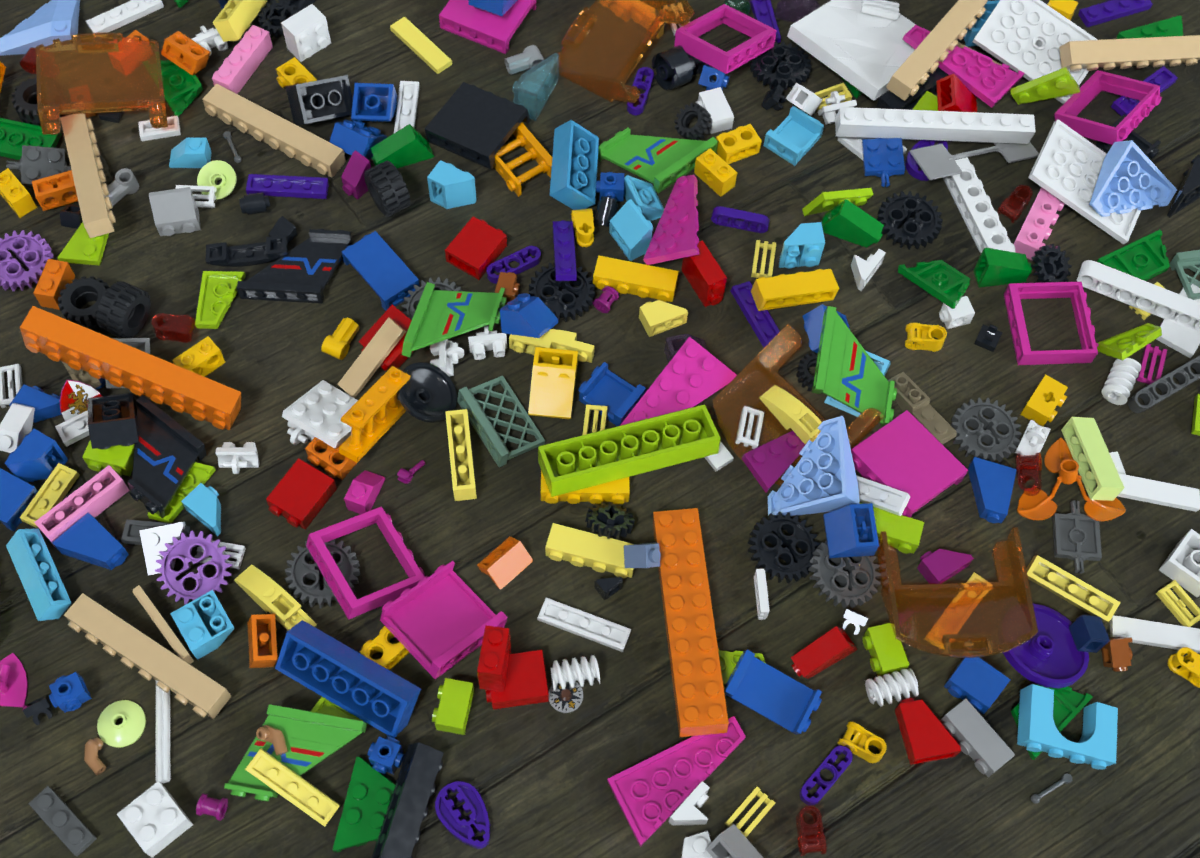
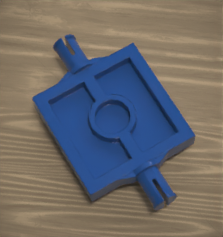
M902 138L862 139L864 176L881 177V186L885 187V182L886 187L890 186V176L903 175L905 172Z

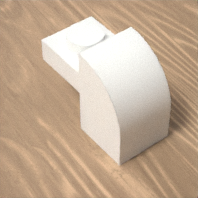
M798 83L794 85L786 97L789 102L810 116L814 114L822 102L820 97Z

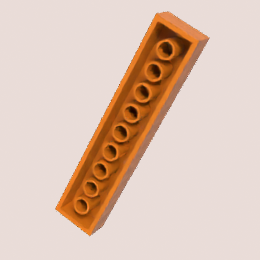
M32 306L20 326L24 344L29 351L43 353L49 359L56 362H65L75 370L82 369L94 378L108 380L116 387L123 386L128 388L135 395L150 397L157 404H167L177 412L183 413L184 411L191 414L196 420H205L212 423L218 429L223 430L225 428L230 430L241 410L240 391L35 306Z
M698 508L653 512L655 543H659L661 553L658 570L679 737L727 733L729 722Z

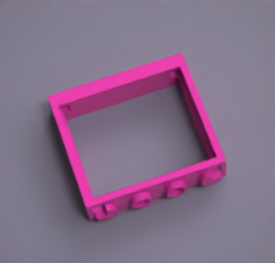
M723 4L678 28L675 33L674 47L681 45L687 54L728 74L773 48L777 30ZM723 23L751 37V39L725 52L698 37Z
M1097 70L1080 87V93L1073 94L1055 112V121L1060 120L1083 137L1113 145L1114 142L1125 140L1155 106L1159 105L1161 101L1160 86ZM1101 91L1140 100L1138 105L1116 127L1076 117Z
M1082 282L1012 283L1008 285L1003 295L1018 365L1091 363L1098 354L1097 347L1099 345L1095 342V328L1091 324V310L1087 307V293L1083 290ZM1071 298L1082 350L1031 351L1020 299Z
M382 506L313 532L308 536L306 547L348 620L385 605L390 600H396L407 588L412 589L425 577L423 569L417 566L412 551L407 549L403 543L401 533L396 531L390 515L385 513ZM376 523L409 578L356 599L324 543Z

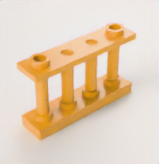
M522 122L512 133L516 139L501 147L494 156L496 162L494 168L506 181L509 190L514 191L518 197L522 195V183L541 172H546L551 178L552 156ZM519 146L527 150L526 153L506 164L500 159L501 156ZM530 159H535L538 163L536 167L518 177L510 171Z
M392 366L341 417V421L352 428L351 435L339 447L340 454L358 463L406 412L400 400H398L397 392L409 381L410 375Z

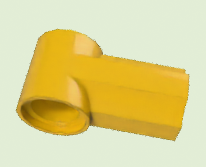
M348 317L343 318L334 333L325 338L321 351L339 360H343L349 351V344L360 329L359 325Z

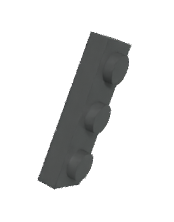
M49 786L28 803L76 857L97 839Z

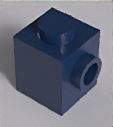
M1087 614L1081 615L1069 626L1078 651L1097 653L1110 641L1101 617L1089 616Z

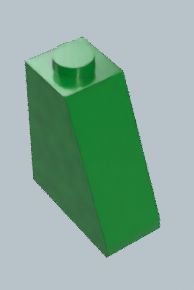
M410 124L371 147L373 153L372 160L375 165L388 160L396 168H401L434 157L429 142Z
M847 199L824 214L821 221L823 233L866 248L873 243L879 242L884 224Z
M984 248L973 271L978 287L1024 283L1029 274H1031L1032 267L1031 263L1027 260L1026 254Z

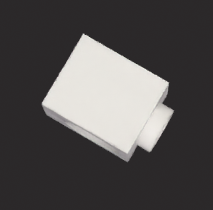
M967 296L962 297L954 309L943 303L939 312L940 319L945 323L947 329L970 324L975 314Z

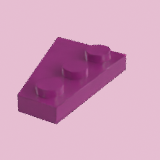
M791 431L745 453L741 459L766 493L800 456L799 453L805 444L794 431Z

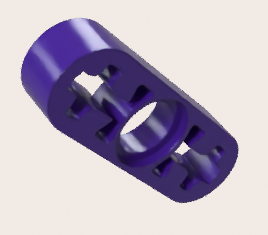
M642 67L637 71L627 100V111L631 115H640L644 111L654 78V72L651 68ZM644 75L647 76L645 82L642 81ZM641 88L644 89L645 92L639 94L635 90ZM636 100H638V105L634 107Z
M722 206L715 207L711 216L712 222L717 225L756 233L767 232L770 222L769 218L765 215Z
M528 246L491 263L487 267L488 280L497 284L500 272H512L518 275L537 266L541 261L539 248ZM512 261H516L520 264L517 268H511L508 266V264Z
M845 746L835 747L802 786L800 798L805 804L816 805L847 769L853 759L849 748ZM836 753L838 755L841 753L845 754L844 760L846 762L841 761L835 768L832 764L838 757ZM828 769L831 771L833 779L829 782L823 781L820 777V771ZM816 783L820 785L818 790L815 792V796L817 798H815L814 796L808 798L806 796L808 794L806 788L808 790H811L816 785Z

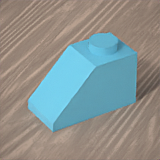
M185 138L171 150L169 167L202 168L209 163L212 152L207 138Z
M200 483L181 502L186 511L216 536H219L221 534V503L218 499L219 494L213 487L209 486L207 488Z

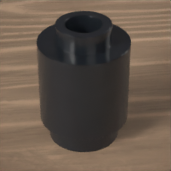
M263 192L247 194L239 198L242 214L247 213L251 215L267 212V207H270L268 195L264 196Z
M601 196L595 214V220H598L599 225L609 227L610 220L617 212V199Z

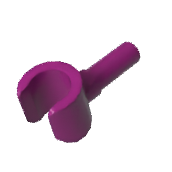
M421 460L409 471L401 468L397 473V476H399L397 480L405 484L410 483L413 474L423 467L425 462Z

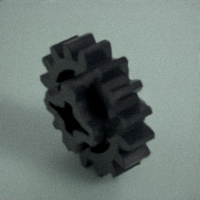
M273 0L272 5L267 3V8H261L262 13L258 14L260 19L258 21L262 29L269 31L270 36L275 34V37L278 38L279 34H282L284 37L281 22L298 13L295 5H291L290 1L284 3L283 0H280L277 3Z
M1054 244L1039 247V250L1034 252L1036 256L1032 257V260L1035 264L1031 265V267L1035 269L1033 276H1038L1037 282L1069 281L1067 276H1071V273L1068 269L1072 265L1067 262L1070 258L1064 256L1065 250L1060 251V246L1055 247Z
M601 502V506L595 503L593 508L589 507L585 522H587V528H592V533H599V537L604 535L607 539H610L612 536L619 539L620 535L625 538L627 533L631 534L635 519H633V513H628V508H621V504L616 506L613 502H610L608 505Z

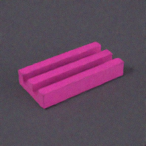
M1151 344L1144 346L1140 363L1141 370L1136 379L1137 381L1150 385L1161 378L1167 349L1159 350V347L1155 346L1153 348ZM1152 353L1147 378H1144L1148 355ZM1157 355H1158V356H1159V360H1158V364H1157V368H1156V373H1155L1154 380H1152L1153 371H1154V367H1155V363H1156V358H1157Z

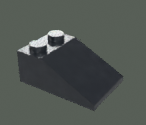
M348 75L285 86L295 125L352 114L353 98Z
M1200 154L1191 161L1192 166L1183 174L1185 177L1179 185L1167 214L1169 218L1200 198Z
M133 393L88 398V429L92 449L98 448L103 450L111 446H130L138 443Z

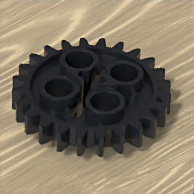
M775 41L773 48L750 61V72H753V77H757V82L763 81V86L770 84L769 88L771 89L779 84L787 90L788 86L793 88L796 83L801 85V82H806L811 72V59H808V54H804V49L798 50V45L793 48L792 43L785 45L784 41H782L781 45H778Z
M901 191L899 196L893 193L892 198L887 197L886 201L882 202L876 220L884 224L881 233L887 234L886 240L892 238L893 245L898 242L900 243V248H902L905 244L908 250H910L912 245L919 249L920 244L926 247L927 243L932 244L934 238L937 239L942 228L943 219L940 218L942 213L937 212L938 206H932L933 200L926 201V195L920 198L918 192L915 196H912L911 191L908 192V195Z
M549 263L548 269L541 266V272L535 271V277H531V284H529L530 296L539 297L558 318V322L560 318L567 322L568 317L575 320L576 314L582 317L583 311L588 312L589 306L593 305L595 284H593V278H589L588 271L583 273L582 266L576 269V281H555V266Z
M778 512L776 517L770 513L767 519L762 517L760 523L757 522L755 524V530H752L749 534L753 538L748 540V544L752 545L748 552L754 553L750 560L758 562L755 566L756 569L762 567L765 570V574L767 572L770 573L769 580L777 576L778 583H781L785 578L789 584L793 578L798 582L801 576L806 578L809 574L808 572H811L808 568L814 564L809 562V560L814 556L812 553L818 548L820 542H814L818 535L810 534L813 527L806 528L804 526L806 520H803L801 523L798 522V515L791 519L789 512H787L785 517L782 516L781 512ZM781 530H786L789 536L784 535ZM764 541L770 542L773 548L766 546ZM795 547L802 549L803 554L798 553ZM778 559H783L787 565H782Z

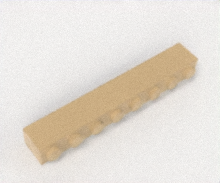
M958 0L892 75L886 88L904 101L910 95L914 96L920 88L918 85H924L930 76L929 73L933 74L938 68V62H943L949 54L948 51L952 52L957 46V40H962L968 32L967 28L971 30L977 22L976 18L980 19L986 11L984 7L988 0Z
M1200 35L1069 41L1059 47L1061 67H1066L1070 69V72H1075L1082 68L1092 71L1103 67L1104 70H1110L1119 66L1120 69H1127L1132 66L1144 68L1149 65L1161 67L1165 64H1169L1172 67L1181 65V63L1190 66L1197 64V61L1200 60Z
M216 84L202 99L205 110L209 115L222 119L224 123L237 127L241 132L248 133L256 140L269 144L270 147L284 152L290 158L294 157L305 166H311L322 175L326 174L333 178L346 162L343 149L219 84Z
M84 111L61 117L83 225L90 238L115 232L113 223L116 222L113 211H110V209H113L109 197H106L110 194L106 183H103L106 182V177L103 170H100L103 168L100 157H97L100 155L97 144H94L97 143L94 131H91L94 130L91 118L87 119Z
M82 593L64 614L70 621L67 625L77 633L82 630L86 633L85 637L95 645L98 642L103 644L104 647L102 649L113 657L116 654L122 657L120 661L130 669L133 666L140 669L138 673L146 680L150 681L153 678L158 681L156 686L166 693L170 690L176 694L174 698L186 706L187 703L193 705L194 708L192 710L204 718L208 715L214 719L231 698V694L226 688Z

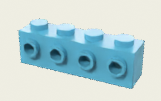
M39 528L18 529L6 547L37 620L59 619L71 605V601Z

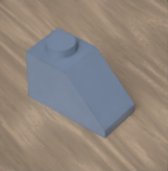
M659 543L623 545L625 568L660 566L661 553Z

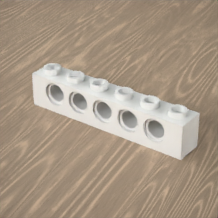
M968 157L955 160L962 173L943 177L980 254L984 248L1015 252V246L1010 242L1007 231L999 220L997 211H994L990 197L986 195L982 181L978 179L975 173L974 166L970 163Z

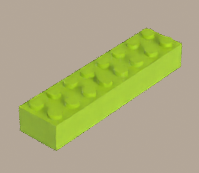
M704 404L539 446L538 463L550 495L554 497L718 454L721 438Z

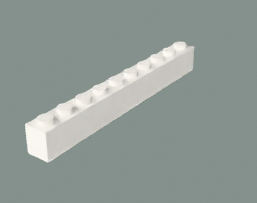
M840 107L835 118L836 136L1028 144L1035 134L1034 115Z

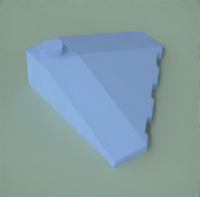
M51 0L44 4L33 15L23 20L11 32L0 38V56L76 51L80 0Z
M1132 140L1118 141L1113 143L1104 158L1089 205L1101 217L1110 216V213L1113 212L1117 214L1131 212V209L1136 208L1138 210L1151 209L1153 205H1159V207L1168 206L1177 189Z
M843 416L823 421L817 428L821 431L813 442L809 440L799 453L802 455V458L795 467L790 465L781 478L784 483L777 492L772 490L769 494L768 516L772 513L776 517L778 512H781L783 517H785L787 512L790 513V516L832 512L850 504H859L858 481Z

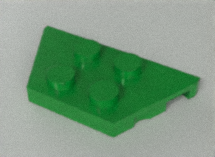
M1180 15L1118 33L1116 38L1183 36L1182 17Z
M162 60L161 64H150L149 61L143 62L146 71L174 116L178 115L179 117L203 91L202 84L195 74L191 75L172 61Z
M1161 230L1105 255L1097 261L1144 281L1166 272L1170 267L1169 259L1166 256V247L1162 245L1161 236L1163 235Z
M942 260L916 263V267L906 268L905 264L898 266V273L952 309L957 306L970 285L969 277Z
M1070 687L1048 688L1054 690L1053 720L1057 730L1061 732L1093 697L1087 693L1083 695L1072 691ZM1020 702L1011 711L1017 727ZM1028 751L1032 760L1042 752Z
M356 757L332 849L334 852H341L346 848L358 847L371 841H377L395 788L392 782L374 770L372 766L360 757Z

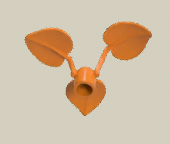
M1059 438L1048 449L1044 458L1045 467L1052 473H1059L1051 494L1047 496L1044 491L1039 489L1028 490L1021 495L1017 512L1027 519H1048L1057 510V504L1051 499L1054 498L1061 482L1072 484L1077 481L1082 496L1087 501L1084 505V511L1091 519L1109 521L1126 512L1124 505L1117 498L1113 501L1090 500L1085 492L1081 476L1078 475L1079 465L1073 459L1067 443L1062 438Z

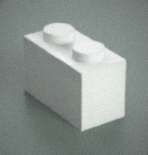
M721 87L700 92L696 103L706 109L711 115L712 122L710 124L712 127L711 129L708 128L710 134L732 129L734 115Z

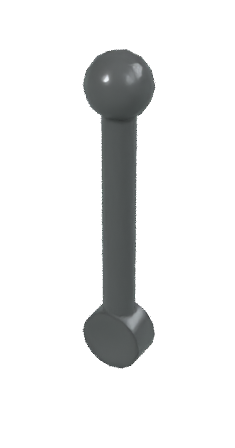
M229 131L223 133V136L231 147L234 161L240 163L242 158L238 156L233 145L232 135Z
M1068 773L1064 774L1062 779L1039 794H1033L1031 802L1037 804L1042 797L1064 783L1069 784L1072 781V776Z

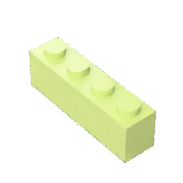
M1071 417L1061 431L1073 459L1079 465L1078 471L1090 500L1113 501L1124 489V485L1094 418Z

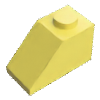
M660 300L647 302L639 309V319L649 337L687 322L688 311L686 309Z

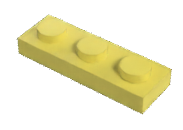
M58 463L20 516V519L38 528L34 522L64 499L80 476L79 473Z

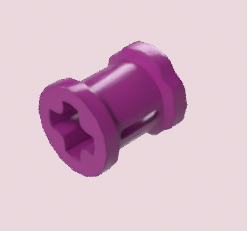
M604 286L602 294L593 301V305L598 311L608 313L612 303L618 300L619 293L612 287Z
M203 793L197 803L196 815L202 816L206 814L214 816L216 820L221 821L227 810L228 799L210 798L208 794Z

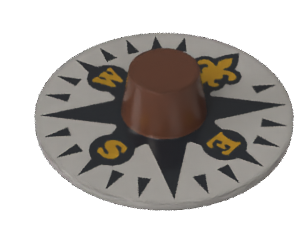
M567 682L565 689H562L559 683H557L555 691H553V685L549 689V702L559 712H573L583 701V690L577 682L574 688H571L569 682Z

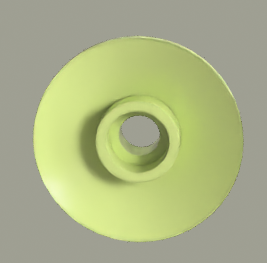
M219 160L211 161L204 165L197 178L198 186H215L217 188V192H215L216 200L230 195L237 181L236 173L232 166ZM222 179L221 184L217 185V181ZM201 192V193H202L203 195H209L210 192Z
M129 700L116 701L107 706L100 714L97 723L98 734L101 740L111 747L122 748L136 742L143 734L146 727V716L143 709L135 702ZM123 718V722L120 725H116V720Z

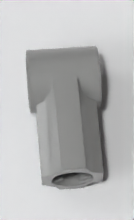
M530 45L524 49L523 53L505 58V65L508 73L514 74L529 68L532 71H538L544 67L545 60L538 47Z
M120 169L116 173L115 180L107 186L110 195L106 197L110 198L112 206H114L126 194L130 195L137 192L139 183L130 169Z

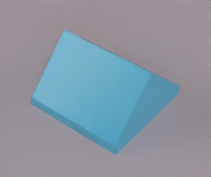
M629 175L624 177V197L626 201L632 199L635 205H639L646 220L652 221L661 218L664 208L653 185Z

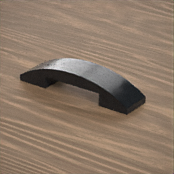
M287 235L266 237V242L230 247L226 242L207 244L206 263L227 267L267 263L287 254L288 237Z

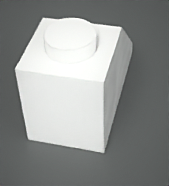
M12 403L0 424V451L8 453L15 451L22 443L23 438L32 431L34 407Z

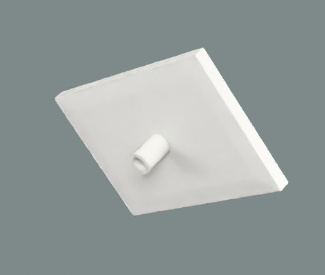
M1000 0L972 42L1017 73L1019 70L1024 72L1023 77L1032 81L1062 69L1060 46L1069 41L1098 39L1041 0ZM1082 68L1079 71L1070 72L1077 84L1080 85L1089 71H1087V68ZM1073 94L1055 97V99L1064 104Z
M1056 120L1028 178L1124 245L1129 241L1141 210L1137 208L1131 209V212L1122 214L1113 212L1110 213V216L1101 217L1089 205L1107 154L1063 122Z

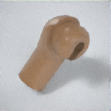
M264 725L257 729V738L261 741L264 740L272 743L276 756L288 752L284 735L280 729L270 725Z
M100 738L89 739L85 744L84 752L85 762L96 775H100L106 770V766L98 758V750H101L103 746Z

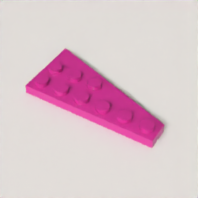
M915 25L904 35L902 40L916 49L931 31ZM956 46L952 52L949 50L946 59L943 62H938L940 69L948 75L954 73L974 95L991 108L1025 74L1020 70L1018 73L1010 70L1009 66L1004 63L1002 66L992 62L990 57L965 46L963 49Z
M688 337L619 426L692 408L739 376L695 340Z
M735 716L728 719L727 733L693 736L607 779L640 847L679 808L702 781L704 782L745 740L746 736Z

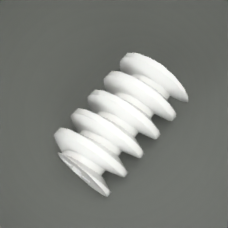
M1126 358L1123 361L1120 359L1115 360L1102 388V395L1107 401L1116 405L1126 404L1130 391H1132L1141 370L1140 363L1131 358Z
M591 655L589 663L585 656L581 657L580 664L576 658H572L571 665H569L566 659H563L562 666L559 665L557 660L553 662L551 668L553 691L556 690L557 683L560 684L562 689H565L567 682H569L571 688H574L576 681L579 682L581 687H584L586 679L590 685H593L594 678H597L600 684L598 662L594 655Z
M902 669L900 673L894 671L891 675L876 676L874 681L872 679L865 681L869 701L872 704L877 701L880 707L884 705L883 699H886L888 704H892V696L900 702L901 694L906 699L910 698V691L915 697L919 695L918 682L912 669Z

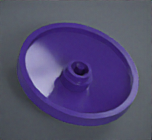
M1039 604L1018 605L1005 615L999 625L998 639L1004 656L1017 672L1038 685L1048 688L1068 687L1080 679L1089 663V653L1078 651L1069 630V626L1073 623L1061 613Z

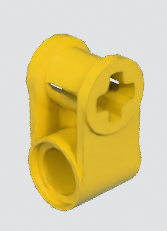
M592 208L571 210L577 244L581 247H590L594 243Z
M909 323L906 325L907 340L905 341V347L911 350L939 351L943 347L947 332L945 328L939 325Z
M1183 647L1176 654L1168 658V667L1173 673L1178 674L1194 686L1200 688V655L1188 647Z
M848 722V729L843 738L838 740V745L849 748L853 754L869 763L879 762L886 752L885 741L881 737L867 731L861 725ZM868 746H876L880 753H871Z

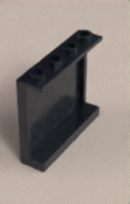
M463 82L424 130L429 143L492 170L496 165L494 156L523 121L529 124L530 119L528 108L523 105H518L506 98H501L489 91L482 90L475 85Z

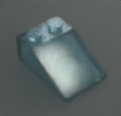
M554 53L523 73L520 79L515 81L513 85V103L528 108L529 119L537 120L559 80V54Z

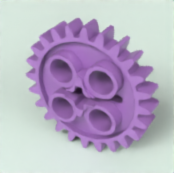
M24 230L21 231L20 235L13 231L12 236L5 233V239L0 238V286L4 290L10 287L12 291H15L17 287H20L21 291H23L25 285L32 288V282L38 283V278L41 276L47 260L54 258L51 252L52 249L45 238L42 239L39 234L34 235L32 231L26 235ZM8 250H11L29 271H25Z
M190 531L189 537L182 532L181 540L172 537L173 545L165 543L168 549L167 552L159 551L163 556V560H156L158 564L162 565L161 568L155 569V572L162 573V576L156 580L165 582L161 590L169 588L167 596L170 597L176 594L175 602L184 598V605L188 604L190 599L195 600L211 590L222 593L223 590L220 585L229 584L224 579L225 576H232L231 573L226 571V568L233 565L225 561L231 557V555H223L227 547H218L221 540L218 539L211 542L213 535L210 534L205 539L203 531H200L198 537L195 536L194 531ZM195 546H201L204 550L203 556L198 559L192 556V549ZM209 555L212 556L211 560L197 568V574L190 572L182 579L176 580L177 576L191 568V562L198 564ZM180 558L184 566L181 571L176 572L172 568V562ZM210 564L216 567V574L211 578L207 577L204 573L205 567ZM190 577L194 578L197 582L195 589L191 591L185 588V581Z

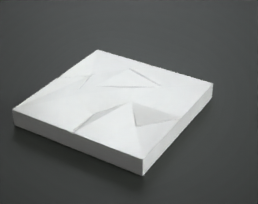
M831 0L790 26L788 38L872 100L877 99L888 91L886 87L892 75L915 50L902 39L916 24L900 13L897 20L862 13V0Z

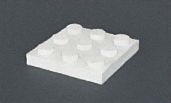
M322 380L283 410L282 417L336 449L351 435L352 427L342 422L341 417L358 400Z

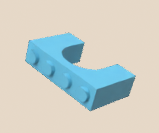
M1034 684L1020 690L1017 745L1024 746L1031 752H1046L1050 757H1065L1070 759L1072 763H1087L1094 769L1103 770L1107 766L1116 764L1118 708L1098 702L1084 707L1083 732L1079 742L1075 743L1063 737L1055 726L1053 720L1054 690Z

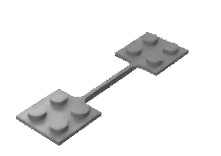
M1030 141L1028 144L994 143L995 146L956 155H951L943 144L910 150L911 155L929 180L961 174L962 170L955 162L956 159L997 151L1003 155L1008 163L1035 158L1039 155Z

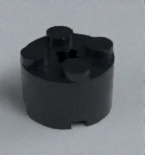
M681 45L654 55L652 69H656L657 74L654 76L662 89L672 90L691 81L695 63L692 58L688 57Z

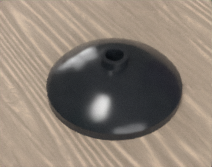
M423 362L413 363L403 370V372L411 376L409 381L397 392L398 398L405 410L413 417L424 422L435 423L446 419L445 411H453L457 403L456 389L449 376L437 366Z

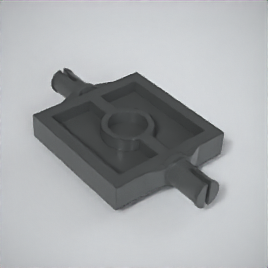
M22 145L20 162L7 160L6 168L20 171L21 184L28 187H33L31 181L71 170V166H68L65 161V149Z
M1074 500L1070 502L1071 513H1054L1052 516L1054 557L1074 560V572L1081 574L1085 572V560L1100 561L1102 559L1099 521L1081 514L1080 502Z

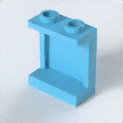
M792 106L787 118L774 131L770 129L766 133L763 146L795 166L821 138L824 125L819 120L807 115L804 111Z

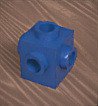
M704 65L698 84L706 86V90L719 87L723 90V87H727L730 76L710 65Z
M607 172L600 174V181L596 180V193H600V200L601 196L617 199V201H623L624 173Z
M77 672L61 676L55 680V683L49 685L52 692L49 695L51 703L55 708L59 707L64 712L74 711L81 707L82 703L92 699L83 678Z
M389 736L386 739L378 737L377 742L371 744L368 756H370L369 761L374 770L386 774V772L394 774L396 769L400 768L405 754H403L402 746L399 745L400 742L397 739ZM384 750L389 752L385 756L382 755Z

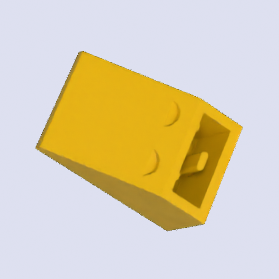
M535 347L528 415L571 419L578 351Z

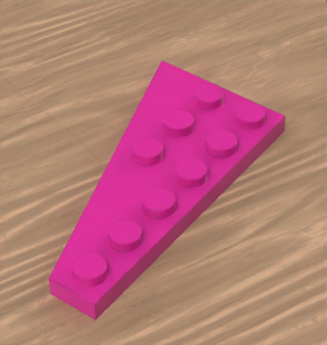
M694 174L677 178L643 260L646 265L699 254L697 247L699 243L697 236L699 222L696 206H698V200L696 199L698 180Z

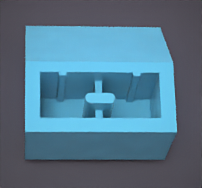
M440 160L428 175L430 201L446 209L474 204L477 201L475 177L469 172L461 171L454 165Z
M630 199L610 220L609 233L629 261L646 254L652 240L653 225L650 220L645 219L639 205H635L632 199Z
M821 222L800 224L784 241L778 264L779 268L790 269L819 265L825 245Z
M213 590L170 613L197 660L219 648L235 629Z

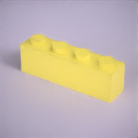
M229 0L213 21L223 42H236L240 40L246 29L250 27L251 22L258 16L261 8L266 5L267 0Z
M467 409L445 411L455 501L477 499Z
M555 523L552 524L545 547L546 556H549L550 559L569 561L577 567H583V565L592 567L593 570L601 573L605 571L611 572L615 576L622 578H632L635 569L625 568L623 545H632V543L613 538L607 539L605 536L599 537L594 533Z
M1038 555L1033 556L1022 575L1086 613L1101 617L1102 622H1110L1121 603Z

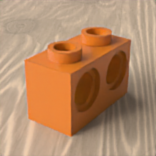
M177 31L165 39L161 55L191 75H194L206 67L210 52L180 31Z
M72 170L31 181L35 197L43 211L78 201Z
M316 437L305 448L308 461L314 466L320 465L323 467L325 472L333 478L338 477L343 480L357 464L339 453L341 445L335 449ZM320 449H327L323 453H318ZM338 460H344L341 464H335Z

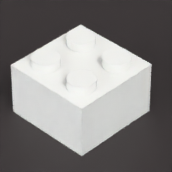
M313 4L281 22L287 49L300 62L331 44L326 17Z
M1191 529L1179 541L1159 571L1173 581L1176 580L1180 586L1197 598L1200 596V534Z
M159 781L117 813L143 851L152 858L193 825L168 790Z

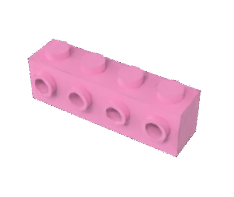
M252 25L245 32L241 41L235 45L231 54L225 58L222 66L213 74L214 86L219 84L238 94L273 48L269 31Z
M1042 187L1014 242L1015 253L1026 254L1027 259L1030 260L1035 256L1034 252L1039 250V247L1045 246V243H1042L1043 239L1048 240L1052 229L1049 228L1050 224L1055 225L1059 217L1056 212L1057 210L1061 211L1065 204Z
M108 465L34 523L52 543L89 512L95 518L130 490L123 479Z

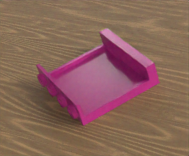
M449 0L439 14L441 29L506 54L509 50L510 39L530 9L536 10V0H518L503 16L468 5L469 0Z
M908 410L851 449L855 470L865 479L910 495L911 498L902 513L903 516L910 518L913 513L952 484L957 485L963 481L968 472V469Z
M451 561L446 566L445 564L441 565L434 574L429 577H423L415 587L404 590L399 598L394 601H388L382 607L380 621L434 679H437L482 645L485 625L504 628L508 618L502 611L495 615L453 571L454 561Z

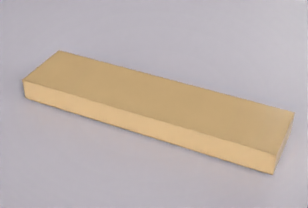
M388 317L339 381L338 385L351 397L356 398L406 331L392 318Z
M140 585L132 589L133 594L179 658L188 664L193 663L192 657Z

